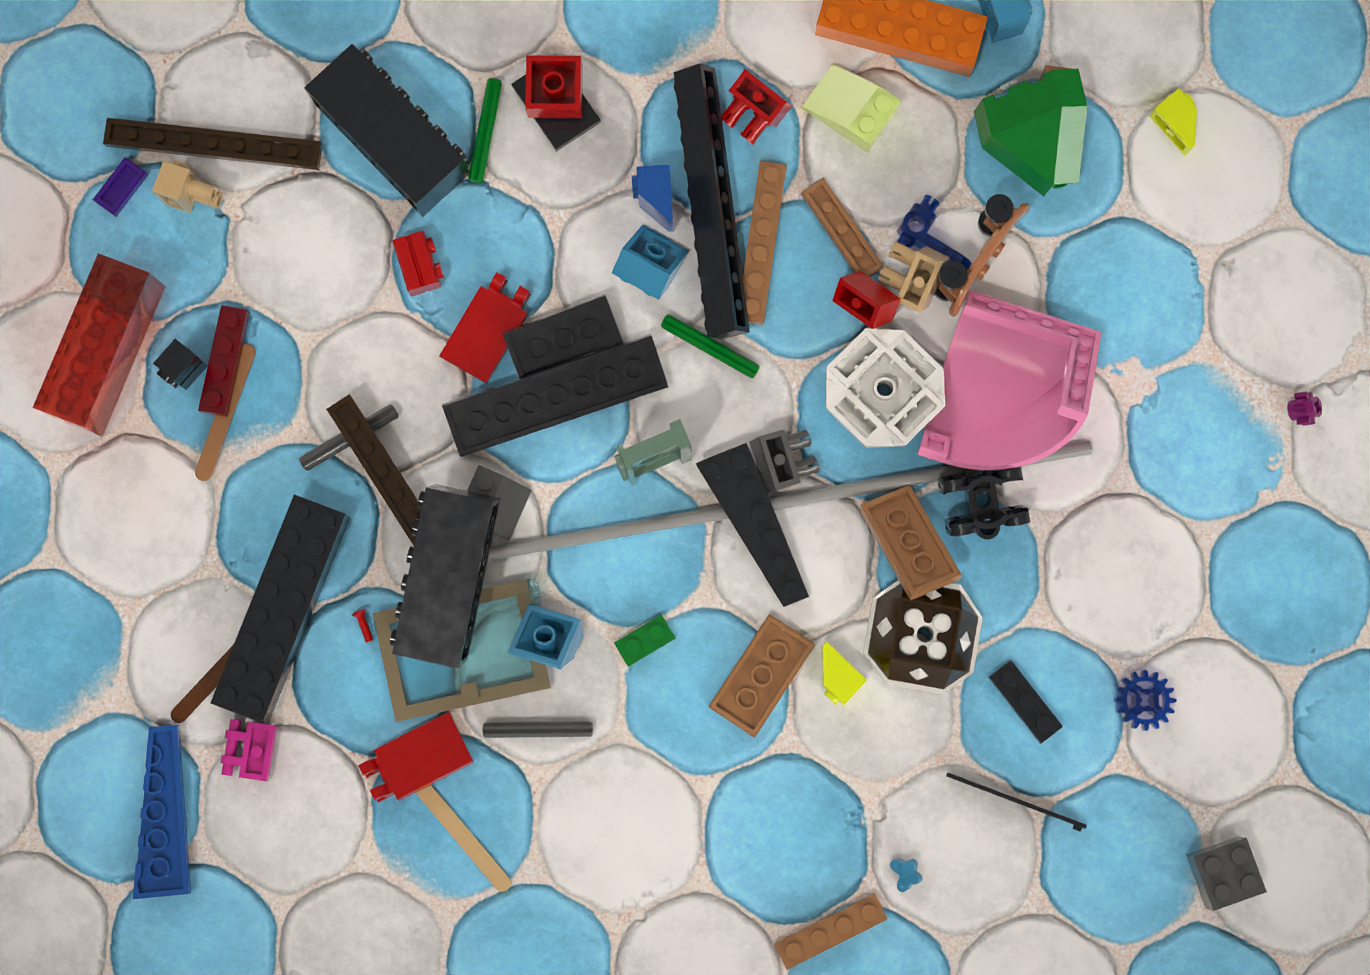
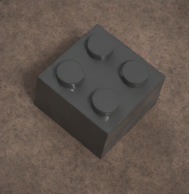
M1238 836L1186 855L1206 909L1215 911L1267 892L1246 837Z

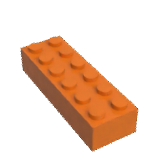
M823 0L815 35L970 77L974 69L988 17L929 0Z

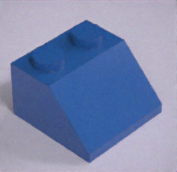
M670 165L636 167L637 175L632 176L633 199H639L640 208L668 232L674 231Z

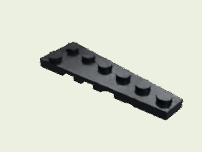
M747 443L697 462V468L782 606L785 607L809 597Z

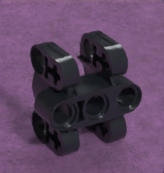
M1021 466L1003 470H992V472L991 470H983V474L973 477L970 475L971 469L963 468L962 474L937 478L941 494L945 495L950 492L963 490L965 494L968 514L944 519L946 533L950 536H963L975 533L983 539H992L998 535L1001 525L1017 526L1030 523L1028 507L1016 505L999 508L995 484L1002 486V483L1023 480ZM980 492H986L988 500L983 506H977L975 503V497ZM980 528L991 530L987 533H981Z

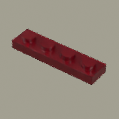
M221 305L198 411L201 413L228 417L250 315L247 309Z

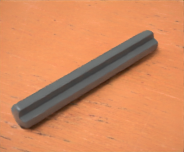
M388 405L367 417L366 420L375 432L399 416L394 406ZM342 433L301 456L299 461L302 467L309 471L348 448L349 444Z
M592 722L484 723L482 733L485 738L591 737L593 735Z

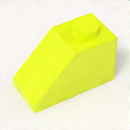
M1178 88L1154 108L1149 117L1179 151L1186 156L1195 146L1197 108L1193 98Z
M825 642L821 647L822 686L826 689L823 694L834 705L838 702L845 705L865 684L867 679L828 642Z

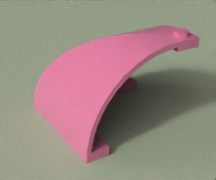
M969 290L943 365L945 407L924 427L917 455L961 468L1003 470L1031 464L1056 452L1075 436L1088 416L1102 332Z

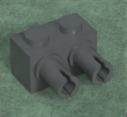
M783 429L759 436L750 441L756 465L767 494L800 483V477L819 473V465L808 467V465L818 462L815 456L794 462L791 452L811 446V438L800 441V439L810 436L807 430L786 436Z

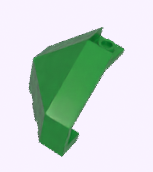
M1079 68L1051 70L1043 74V80L1030 84V81L1027 80L1007 88L1008 94L995 98L994 95L983 98L974 110L982 149L1043 197L1051 187L1058 189L1068 184L1079 183L1087 115V101Z

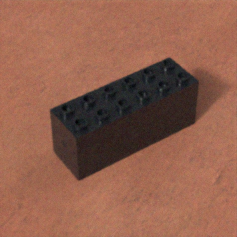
M351 44L309 82L304 89L313 104L411 206L424 217L469 175L467 167L469 162L465 158L466 154L457 144L450 145L451 143L446 138L448 137L447 134L437 124L434 127L432 126V123L428 120L429 116L419 105L415 108L413 107L414 105L409 100L410 96L401 86L395 88L396 86L391 81L390 75L381 66L377 69V66L372 62L373 58L363 47L358 50Z
M439 484L428 486L425 491H421L418 499V508H422L420 519H415L412 529V535L416 536L414 547L410 546L406 560L407 563H410L409 573L404 574L401 583V591H405L403 602H398L395 618L399 619L397 630L393 629L390 638V646H394L392 654L457 669L468 660L501 498Z

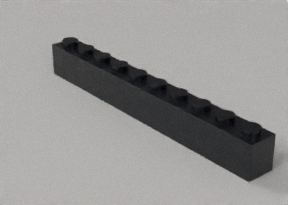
M699 63L673 72L675 81L674 91L677 97V116L680 120L681 128L680 140L684 151V169L688 182L687 194L690 199L691 222L694 228V248L698 259L697 272L701 282V301L705 313L704 326L707 331V337L726 339L750 333L716 71L713 67Z

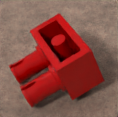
M744 69L728 90L733 94L734 100L721 117L723 122L733 128L746 109H752L755 116L740 135L754 145L767 125L777 127L792 105L756 76Z

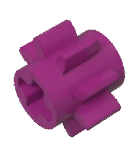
M1307 391L1294 393L1295 400H1290L1287 404L1289 418L1292 421L1297 420V425L1316 424L1315 417L1322 415V404L1319 397H1313V393H1308Z

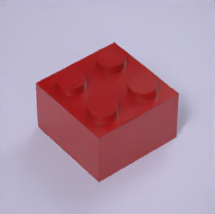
M526 55L525 109L528 118H582L583 64L581 56Z

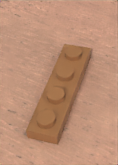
M873 893L775 942L774 945L788 970L887 920V917L876 894Z

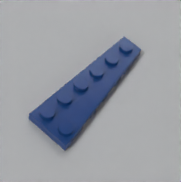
M179 725L149 727L145 763L146 774L143 784L144 799L140 815L141 830L138 836L139 851L135 868L133 899L191 893Z

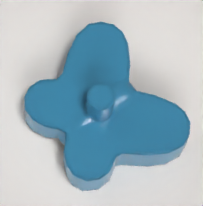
M898 858L890 863V868L899 874L897 889L900 892L909 890L912 885L920 883L923 879L922 875L917 871L918 863L915 859L905 861Z

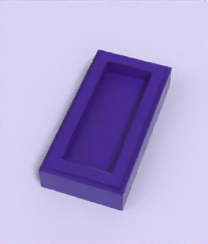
M124 157L92 200L117 217L149 174Z

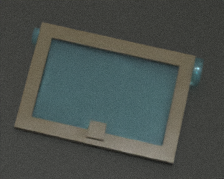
M536 577L482 589L468 660L459 669L392 654L394 646H390V638L393 629L397 630L399 619L395 618L396 608L373 613L374 619L369 620V627L372 636H378L396 722L551 688L546 665L508 654V649L528 604L534 606L542 604Z

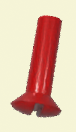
M362 609L354 612L352 616L357 618L367 643L373 641V637L365 618L367 610Z

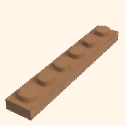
M760 161L743 272L748 322L752 324L763 325L786 164Z

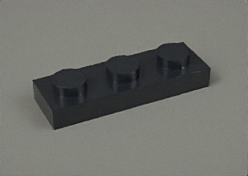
M1011 660L988 677L1039 744H1042L1063 727Z

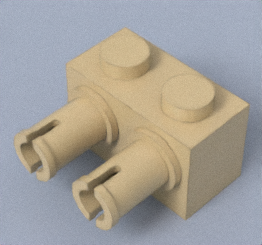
M173 160V163L163 161L152 190L165 205L191 213L195 202L218 209L223 199V193L217 192V186L199 181L195 176L196 173L189 170L187 164Z
M895 241L891 248L893 251L889 252L888 257L910 266V270L907 276L885 265L880 273L882 276H879L878 282L899 290L898 297L901 298L900 303L921 313L929 307L940 283L939 271L946 262H949L950 257L927 246L915 251Z

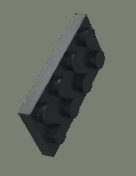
M605 294L502 333L519 378L623 343Z

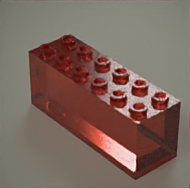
M98 253L32 408L54 419L103 437L166 286L149 272Z

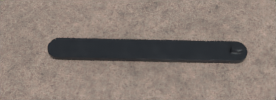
M948 772L946 774L948 778L1073 824L1072 829L1081 832L1082 828H1087V825L954 774Z

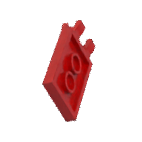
M498 272L495 273L488 290L480 286L439 355L440 358L485 384H488L508 350L502 333L522 326L529 315L522 309L531 296L530 291L519 286L513 299L502 294L501 291L506 286L508 280Z
M447 712L375 749L377 758L365 761L358 766L362 775L366 776V778L380 772L385 784L370 790L373 799L380 803L394 794L397 800L400 801L474 763V760L451 713Z

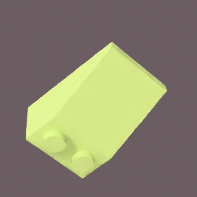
M832 64L802 105V109L868 153L898 112L901 100L882 87Z

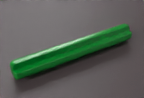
M488 78L468 175L469 181L473 183H482L484 179L502 87L501 80Z
M670 314L664 317L661 323V327L664 330L750 378H754L758 373L760 366L718 341L707 337V335Z

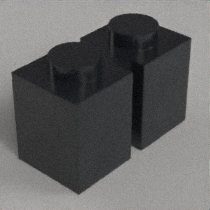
M176 338L153 362L160 369L156 373L175 389L180 385L185 390L208 367L205 362Z

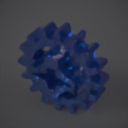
M1142 670L1140 677L1136 672H1131L1132 680L1122 678L1121 681L1125 686L1115 688L1120 693V697L1114 698L1113 702L1120 703L1121 706L1115 711L1116 713L1125 714L1121 720L1123 723L1132 721V729H1136L1139 724H1141L1142 731H1148L1149 724L1154 729H1158V721L1167 723L1169 720L1165 716L1166 713L1173 714L1175 712L1169 707L1170 703L1177 702L1175 698H1170L1169 696L1174 691V688H1166L1165 685L1168 679L1158 680V672H1153L1150 677L1147 670ZM1144 681L1152 683V685L1147 689H1143L1136 683ZM1128 694L1131 696V705L1129 707L1127 704ZM1160 694L1162 695V707L1159 705ZM1141 695H1142V696H1144V695H1148V696H1149V698H1148V700H1147V702L1149 703V706H1148V705H1143V706H1141V704H1140V703L1142 702V698L1140 697ZM1142 712H1147L1149 715H1152L1153 717L1150 719H1141L1137 716L1140 715Z

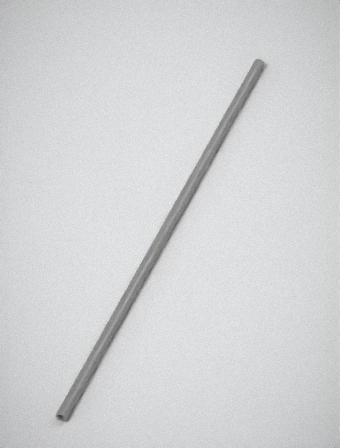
M1090 441L1064 445L1051 455L1027 465L1092 454ZM948 465L769 497L773 509L779 510L903 488L907 485L914 486L937 482V478L962 474L963 468ZM971 469L970 475L983 473V470ZM721 506L491 546L488 561L728 519V516Z

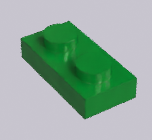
M661 614L614 642L629 667L676 638Z

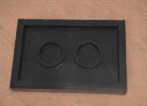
M526 74L511 84L524 105ZM583 93L582 118H533L556 152L601 123L600 118Z

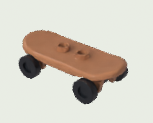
M996 194L990 197L985 205V210L980 214L977 222L980 232L990 238L970 268L966 270L965 266L958 261L946 262L939 271L940 283L934 295L941 301H950L952 303L949 308L950 316H957L967 291L976 278L979 280L983 279L990 268L987 265L989 259L992 256L995 258L999 256L1006 245L1002 242L1005 236L1029 212L1030 205L1028 203L1020 204L1017 209L1014 208L1011 199L1006 195Z

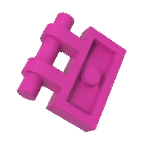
M230 719L229 730L225 731L224 737L227 738L225 754L221 755L220 761L223 764L221 775L232 776L234 765L240 766L239 778L269 781L277 726L248 722L246 732H240L241 720ZM238 740L245 741L242 757H236Z

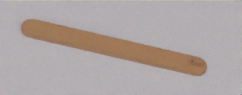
M244 344L242 347L228 417L215 415L198 461L195 476L201 481L209 480L213 474L252 366L256 351L249 344Z

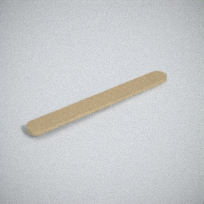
M430 785L416 792L418 797L491 884L500 892L507 891L511 886L510 878L433 786Z

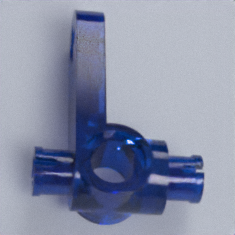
M925 194L920 204L914 203L897 229V233L900 235L897 241L909 248H912L913 245L919 249L927 246L950 257L949 261L962 263L966 270H968L972 262L967 257L928 234L937 218L934 211L940 203L934 198L932 203L929 204L932 196ZM917 221L921 224L922 230L913 232L910 230L908 223Z

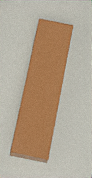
M824 178L801 192V196L853 273L861 271L871 277L884 268Z

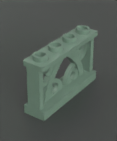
M680 419L669 423L670 430L625 449L622 444L617 446L619 454L614 455L623 481L629 479L632 486L636 484L635 478L679 459L682 464L692 460L691 443Z

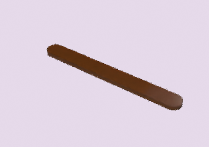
M233 645L172 709L171 719L174 722H184L217 687Z

